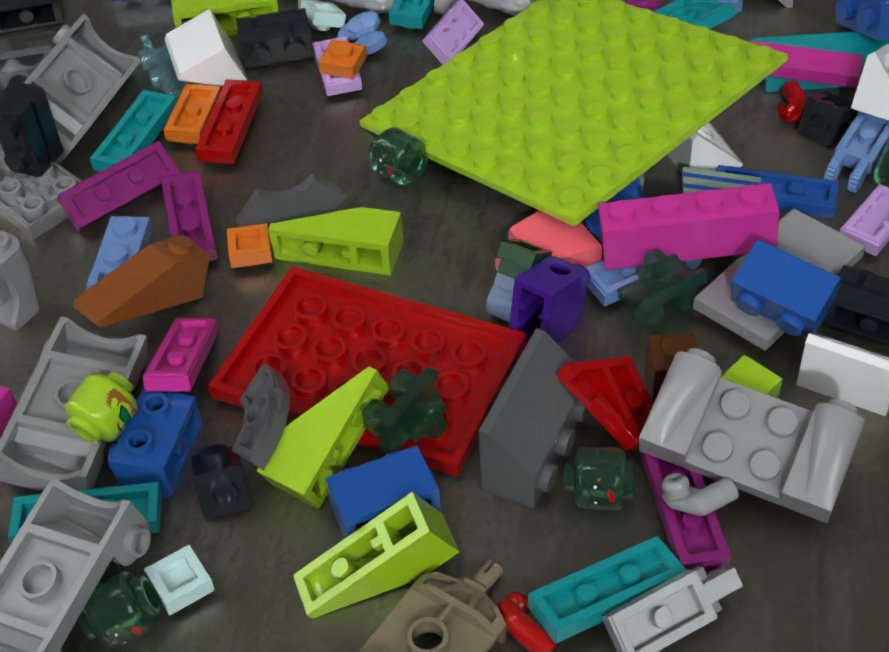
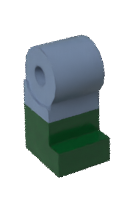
M522 239L501 240L497 258L501 260L494 285L487 298V313L510 323L514 279L546 257L552 256V251Z

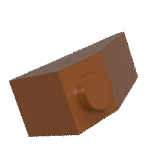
M180 235L151 243L74 299L73 307L99 328L203 298L210 254L197 246L192 239Z

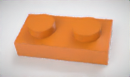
M186 83L163 129L166 141L198 144L221 92V86Z

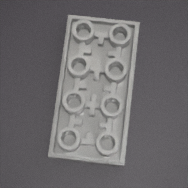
M0 144V215L34 240L69 218L57 201V196L79 184L82 180L56 162H50L51 167L41 177H33L11 171L4 162L5 155Z
M794 208L779 221L777 248L838 276L843 265L852 267L863 257L865 245ZM742 254L694 297L693 309L766 351L784 331L776 325V322L760 314L759 316H751L744 313L735 305V302L731 301V282L748 255Z

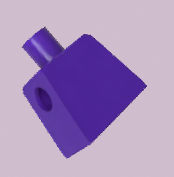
M548 256L518 275L514 279L509 328L527 333V343L537 328L545 331L560 345L582 317L586 286L591 281L587 268L581 264H571L556 256Z

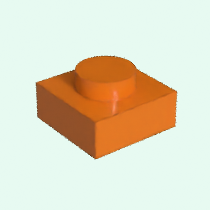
M331 40L318 62L320 73L354 79L367 57L365 45Z
M267 223L227 229L231 268L272 263Z

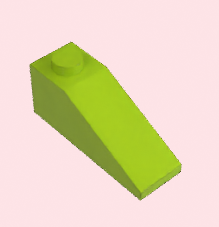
M171 0L176 28L210 9L228 36L238 34L236 18L255 17L256 15L279 12L277 0Z
M366 207L272 223L268 228L274 259L389 276L393 272L404 243L401 212Z
M368 366L284 428L277 448L264 470L258 468L257 472L274 487L319 509L328 495L325 477L337 474L343 469L390 387L376 369Z
M411 492L294 573L293 577L306 615L313 619L412 583L420 575L430 573L458 554L459 549L443 514L414 492Z

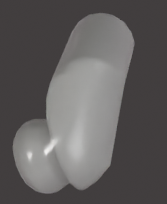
M679 473L668 475L662 481V489L664 491L662 499L671 509L697 516H705L735 501L739 496L736 485L728 477H724L703 489L690 487L689 479Z

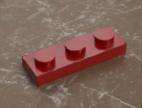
M225 80L195 148L198 161L235 164L263 95L261 82Z

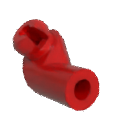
M793 80L784 84L781 90L787 100V104L783 106L780 102L777 107L780 119L788 124L797 123L801 120L808 100L799 83Z
M511 592L506 596L505 600L499 601L497 607L506 623V630L517 642L530 652H551L557 644L552 641L545 629L528 615L530 609L527 607L528 598L520 592Z

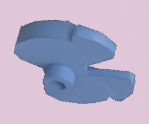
M374 11L363 12L351 18L348 24H344L338 31L337 38L347 36L348 41L358 39L354 44L365 45L366 55L377 52L387 42L385 33L376 31L381 20L378 13Z

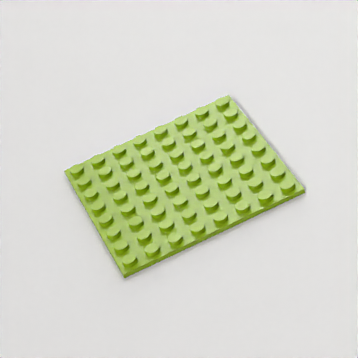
M538 0L531 3L527 9L515 17L507 19L503 25L491 33L480 37L476 43L464 51L456 53L451 60L439 68L428 72L424 78L412 86L401 90L400 94L384 105L373 109L372 113L359 122L361 127L400 146H406L407 149L575 227L597 210L599 203H606L788 61V54L771 49L765 45H758L739 39L736 36L719 33L704 26L687 23L675 17L655 13L650 9L639 8L624 3L621 0ZM408 136L412 137L414 142L410 141Z

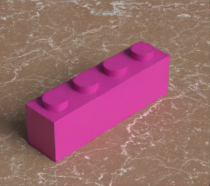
M771 183L675 195H661L633 200H618L598 204L600 243L602 245L605 270L749 254L757 239L776 248L778 245L780 211Z

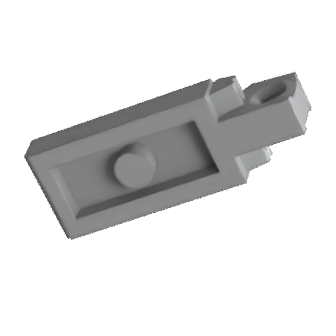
M698 566L692 570L687 569L605 613L601 618L617 652H658L718 618L717 613L722 610L718 600L743 587V584L735 567L727 569L720 566L706 573L703 566Z

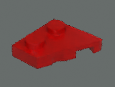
M631 356L574 362L564 365L556 373L559 380L626 451L639 449V436L654 402Z

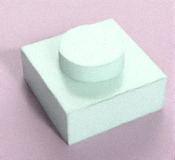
M301 0L300 9H306L308 22L312 28L328 31L330 27L342 28L344 26L346 14L331 2Z
M190 545L144 568L149 583L169 616L215 591L212 579Z

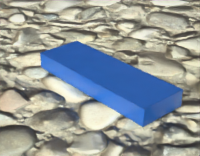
M718 165V172L761 177L760 184L771 183L779 211L790 212L794 208L806 215L834 219L839 182Z

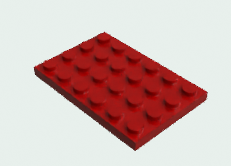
M292 266L210 381L208 389L211 398L244 408L239 399L262 364L264 365L265 363L280 373L288 384L290 405L286 422L291 423L369 366L379 372L390 388L357 445L385 454L418 446L428 468L458 477L479 438V429L527 345V333Z

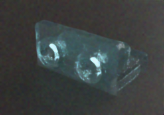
M147 35L140 36L143 49L137 51L138 57L142 60L140 63L144 72L148 71L152 87L155 91L161 90L163 94L174 95L179 99L186 83L207 85L178 80L167 46L164 45L161 48L155 49Z

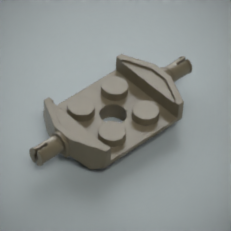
M486 559L472 579L465 577L463 580L437 571L420 575L359 652H488L496 640L503 644L507 638L506 623L498 607L487 596L489 589L499 576L503 574V569L498 563L495 562L493 564L491 559ZM428 632L436 633L443 639L433 649H421L414 644L415 639L419 635Z

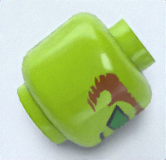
M110 372L108 376L98 373L89 374L65 403V411L69 417L66 421L67 426L75 434L92 444L97 445L100 441L110 442L117 439L138 410L137 402L131 394V391L134 389L133 385L115 372Z

